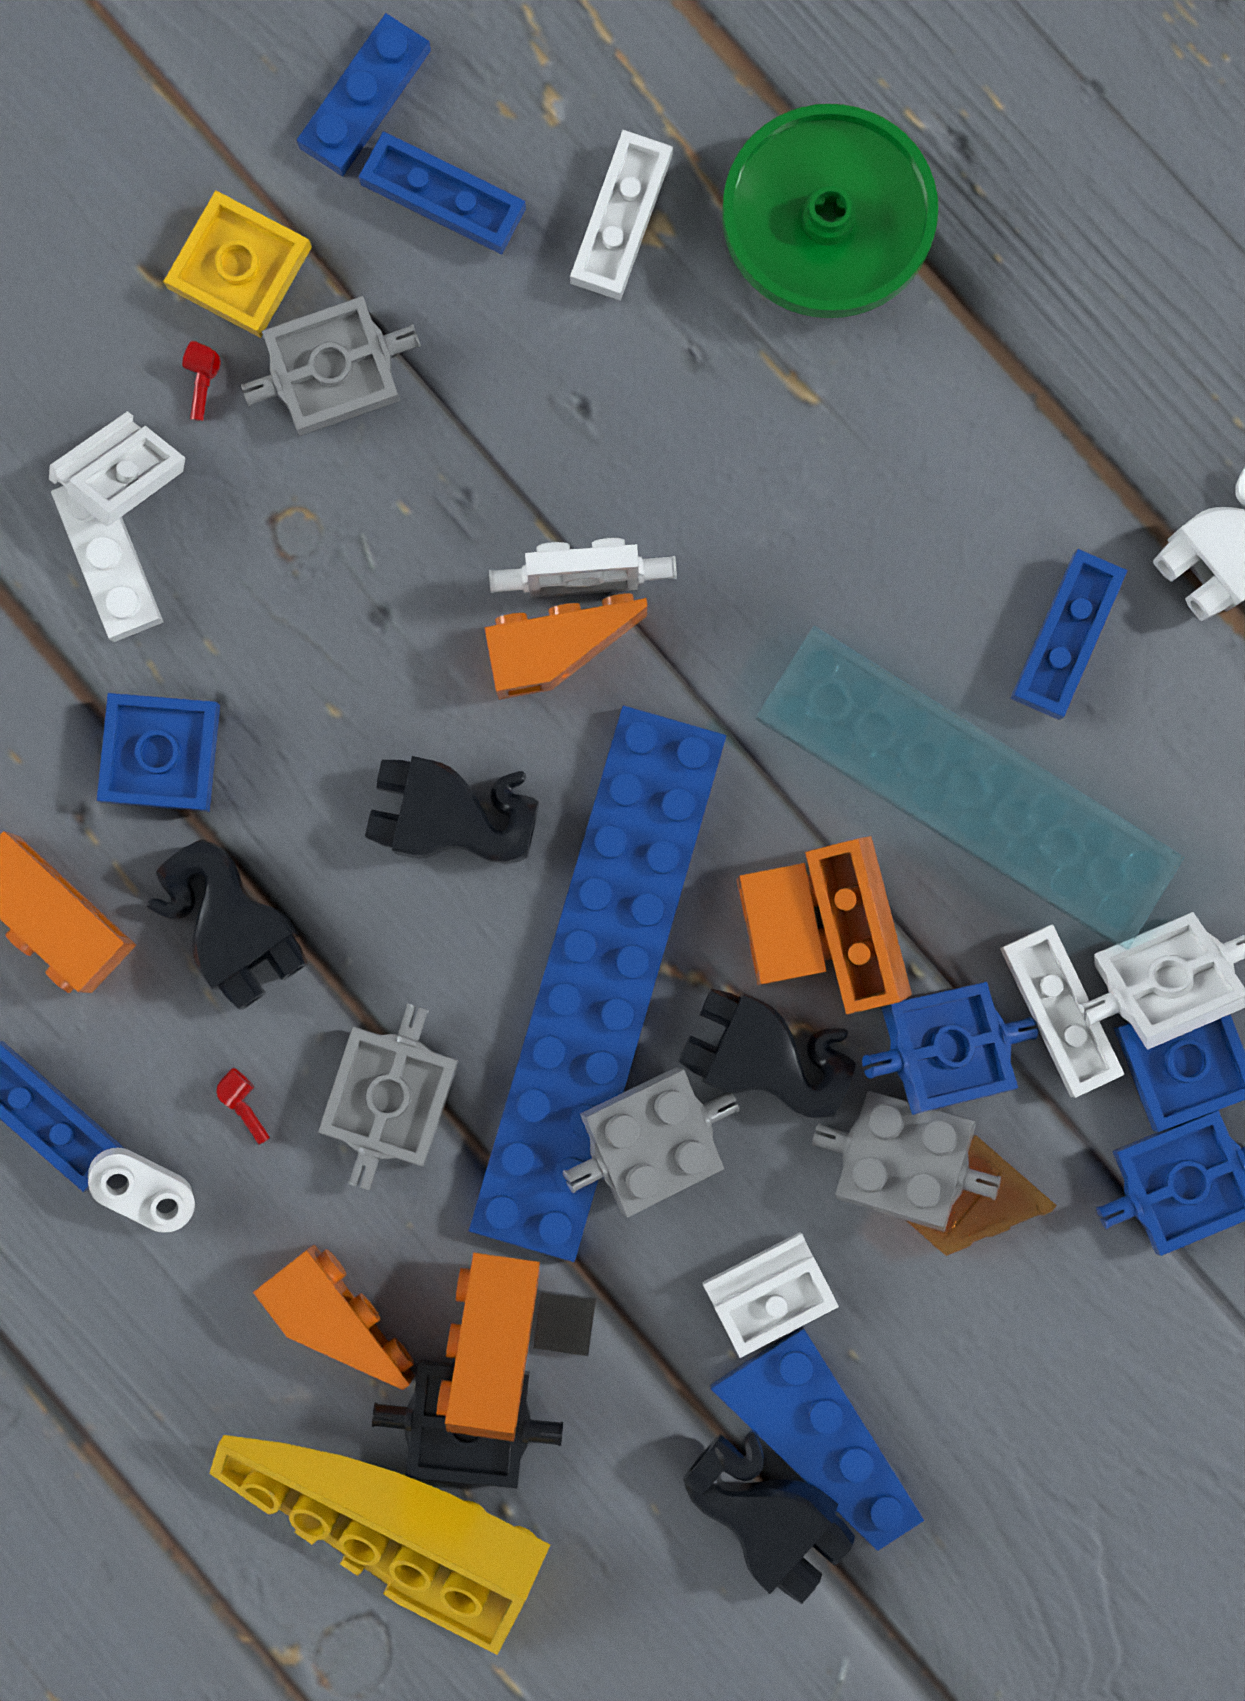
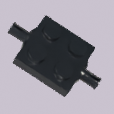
M420 1360L417 1366L415 1392L408 1407L378 1404L375 1402L372 1427L405 1429V1437L409 1448L406 1476L410 1478L517 1489L520 1462L528 1442L561 1446L564 1422L530 1419L531 1414L527 1403L530 1371H525L514 1442L447 1432L445 1426L446 1416L437 1415L436 1412L441 1381H452L454 1363Z

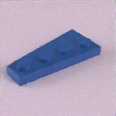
M803 1326L709 1385L710 1389L808 1484L820 1489L838 1503L837 1512L877 1551L924 1521Z

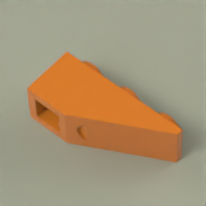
M624 593L602 599V606L581 610L579 603H567L549 608V616L528 619L526 613H512L497 617L495 619L496 625L484 628L498 699L553 690L646 618L648 608L646 598L634 600L633 594Z
M314 1244L253 1292L287 1338L401 1390H404L411 1384L415 1376L410 1370V1367L414 1365L413 1358L397 1338L394 1337L390 1341L387 1340L376 1325L380 1320L378 1312L362 1293L354 1297L341 1280L347 1275L346 1271L328 1249L321 1253Z

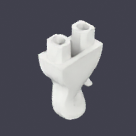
M1245 467L1238 478L1235 492L1238 501L1244 506ZM1215 507L1200 512L1167 539L1169 543L1153 560L1154 565L1162 575L1171 582L1189 568L1202 582L1203 585L1185 598L1188 607L1199 620H1206L1223 610L1228 612L1245 600V510L1232 507Z

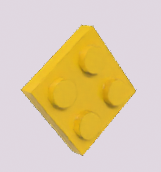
M215 190L163 282L167 289L261 338L263 335L262 331L267 328L312 246L308 238Z

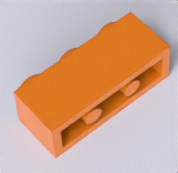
M6 831L0 834V920L10 928L5 936L24 954L31 956L34 952L37 953L49 965V968L45 971L46 975L65 992L71 993L75 989L77 992L92 993L134 949L136 944L20 836Z
M872 836L805 852L846 1014L899 1003L911 996L912 992Z
M473 1252L471 1269L460 1268L456 1301L464 1302L465 1305L462 1323H451L446 1357L454 1358L455 1365L452 1381H441L436 1412L437 1415L446 1416L445 1426L447 1432L514 1442L539 1282L540 1262Z

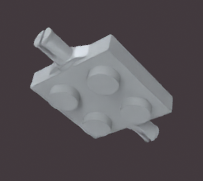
M361 296L263 330L262 334L270 354L271 375L245 384L242 383L241 388L248 406L279 395L280 399L290 410L299 436L399 402L400 398L391 375L392 360L390 356L421 347L413 324L383 335L381 330L371 320L364 297Z
M408 1003L406 1004L407 1007L398 1034L380 1035L365 1029L352 1027L318 1133L345 1141L355 1151L359 1152L348 1183L358 1186L366 1166L359 1187L366 1190H371L379 1159L398 1158L419 1166H425L459 1062L457 1059L432 1052L422 1042H419L429 1010L419 1007L411 1027L417 1006Z
M675 1067L580 1113L590 1137V1154L592 1158L569 1170L563 1171V1176L567 1180L566 1183L572 1193H575L577 1190L602 1179L611 1188L621 1214L628 1218L723 1170L724 1166L713 1142L711 1124L734 1112H739L738 1104L734 1103L736 1098L732 1093L725 1092L702 1104L695 1097L685 1070Z
M867 1091L860 1117L849 1133L818 1123L815 1129L817 1134L814 1133L812 1146H819L843 1154L844 1168L835 1193L838 1200L945 1232L952 1205L962 1194L963 1190L995 1200L1001 1183L1000 1176H993L969 1168L968 1151L976 1127L975 1121L937 1110L912 1115L908 1102L875 1092Z

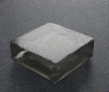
M542 1290L533 1348L588 1356L596 1298Z

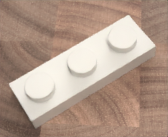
M622 130L572 269L570 284L621 301L670 164L673 146Z
M65 486L52 490L51 494L108 638L116 642L163 623L122 517L107 527L67 494Z
M1048 925L1001 947L1000 950L1037 1024L1036 1026L1070 1097L1076 1098L1125 1075L1100 1022L1098 1021L1089 1026L1081 1014L1079 1005L1088 1002L1089 999L1054 925Z

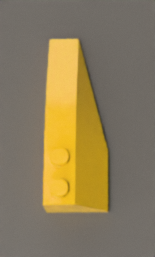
M223 1435L218 1443L209 1473L265 1513L271 1515L280 1510L288 1515L291 1525L295 1528L294 1533L311 1545L317 1540H324L344 1554L340 1565L356 1576L362 1573L363 1569L387 1584L383 1594L398 1605L498 1655L520 1613L550 1547V1544L537 1538L527 1528L513 1526L487 1513L482 1506L473 1501L462 1500L448 1492L395 1471L315 1449L281 1442Z

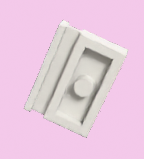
M127 411L50 464L49 480L54 484L60 482L67 488V494L108 527L181 474L184 470L185 457L147 426L139 427L133 422V415Z
M801 1232L702 1282L740 1358L839 1307Z

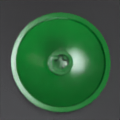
M815 104L800 107L779 115L763 125L747 140L737 154L730 168L723 195L722 224L725 241L730 255L743 277L761 295L776 305L801 315L817 318H844L871 311L897 296L921 269L932 245L938 222V195L935 180L925 157L906 133L884 117L859 107L844 104Z

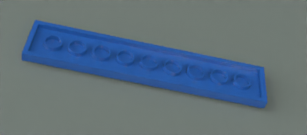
M622 706L469 1232L575 1262L598 1180L572 1193L566 1183L567 1180L563 1176V1171L569 1170L592 1158L590 1154V1137L580 1113L624 1093L727 735Z

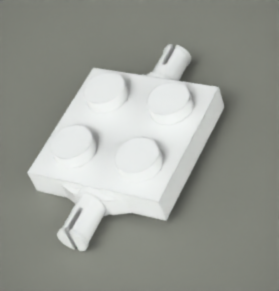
M621 538L595 540L592 542V548L570 549V545L564 542L544 543L536 547L537 552L525 553L526 565H523L522 568L489 570L491 593L524 590V593L530 592L531 598L638 590V584H642L646 580L677 578L675 556L642 559V556L638 557L637 544L625 545V540Z
M1191 912L1094 954V965L1106 983L1108 993L1079 1005L1084 1020L1086 1019V1023L1091 1026L1098 1021L1119 1013L1125 1020L1131 1023L1148 1050L1245 1008V987L1234 970V963L1245 959V935L1223 944L1209 934L1194 912Z

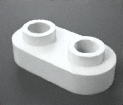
M124 1148L107 1149L98 1154L90 1164L88 1170L89 1190L93 1198L101 1205L157 1232L176 1231L191 1219L195 1208L194 1196L191 1186L180 1175ZM114 1174H122L128 1179L127 1183L118 1189L111 1188L106 1182ZM169 1198L176 1201L175 1209L169 1213H162L156 1209L157 1204L163 1199Z

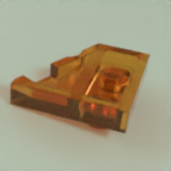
M973 1134L968 1151L969 1168L1001 1177L996 1199L993 1200L990 1197L963 1190L962 1194L952 1205L945 1232L905 1221L941 1253L948 1256L971 1246L973 1242L982 1238L993 1237L1010 1230L1011 1226L1030 1218L1051 1213L1057 1205L977 1135Z

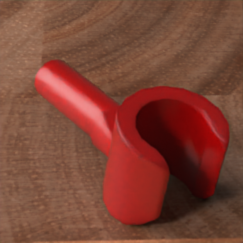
M191 341L185 350L182 366L187 370L197 373L194 382L190 419L203 421L210 380L217 375L221 366V360L215 350L197 341Z
M232 1068L217 1085V1097L224 1105L234 1110L241 1117L258 1145L267 1141L270 1136L251 1107L244 1101L245 1097L255 1087L238 1069Z

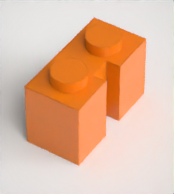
M805 863L739 875L736 881L744 921H746L757 985L827 972L825 961L832 960L825 929H818L814 907L819 905L811 874L807 875Z

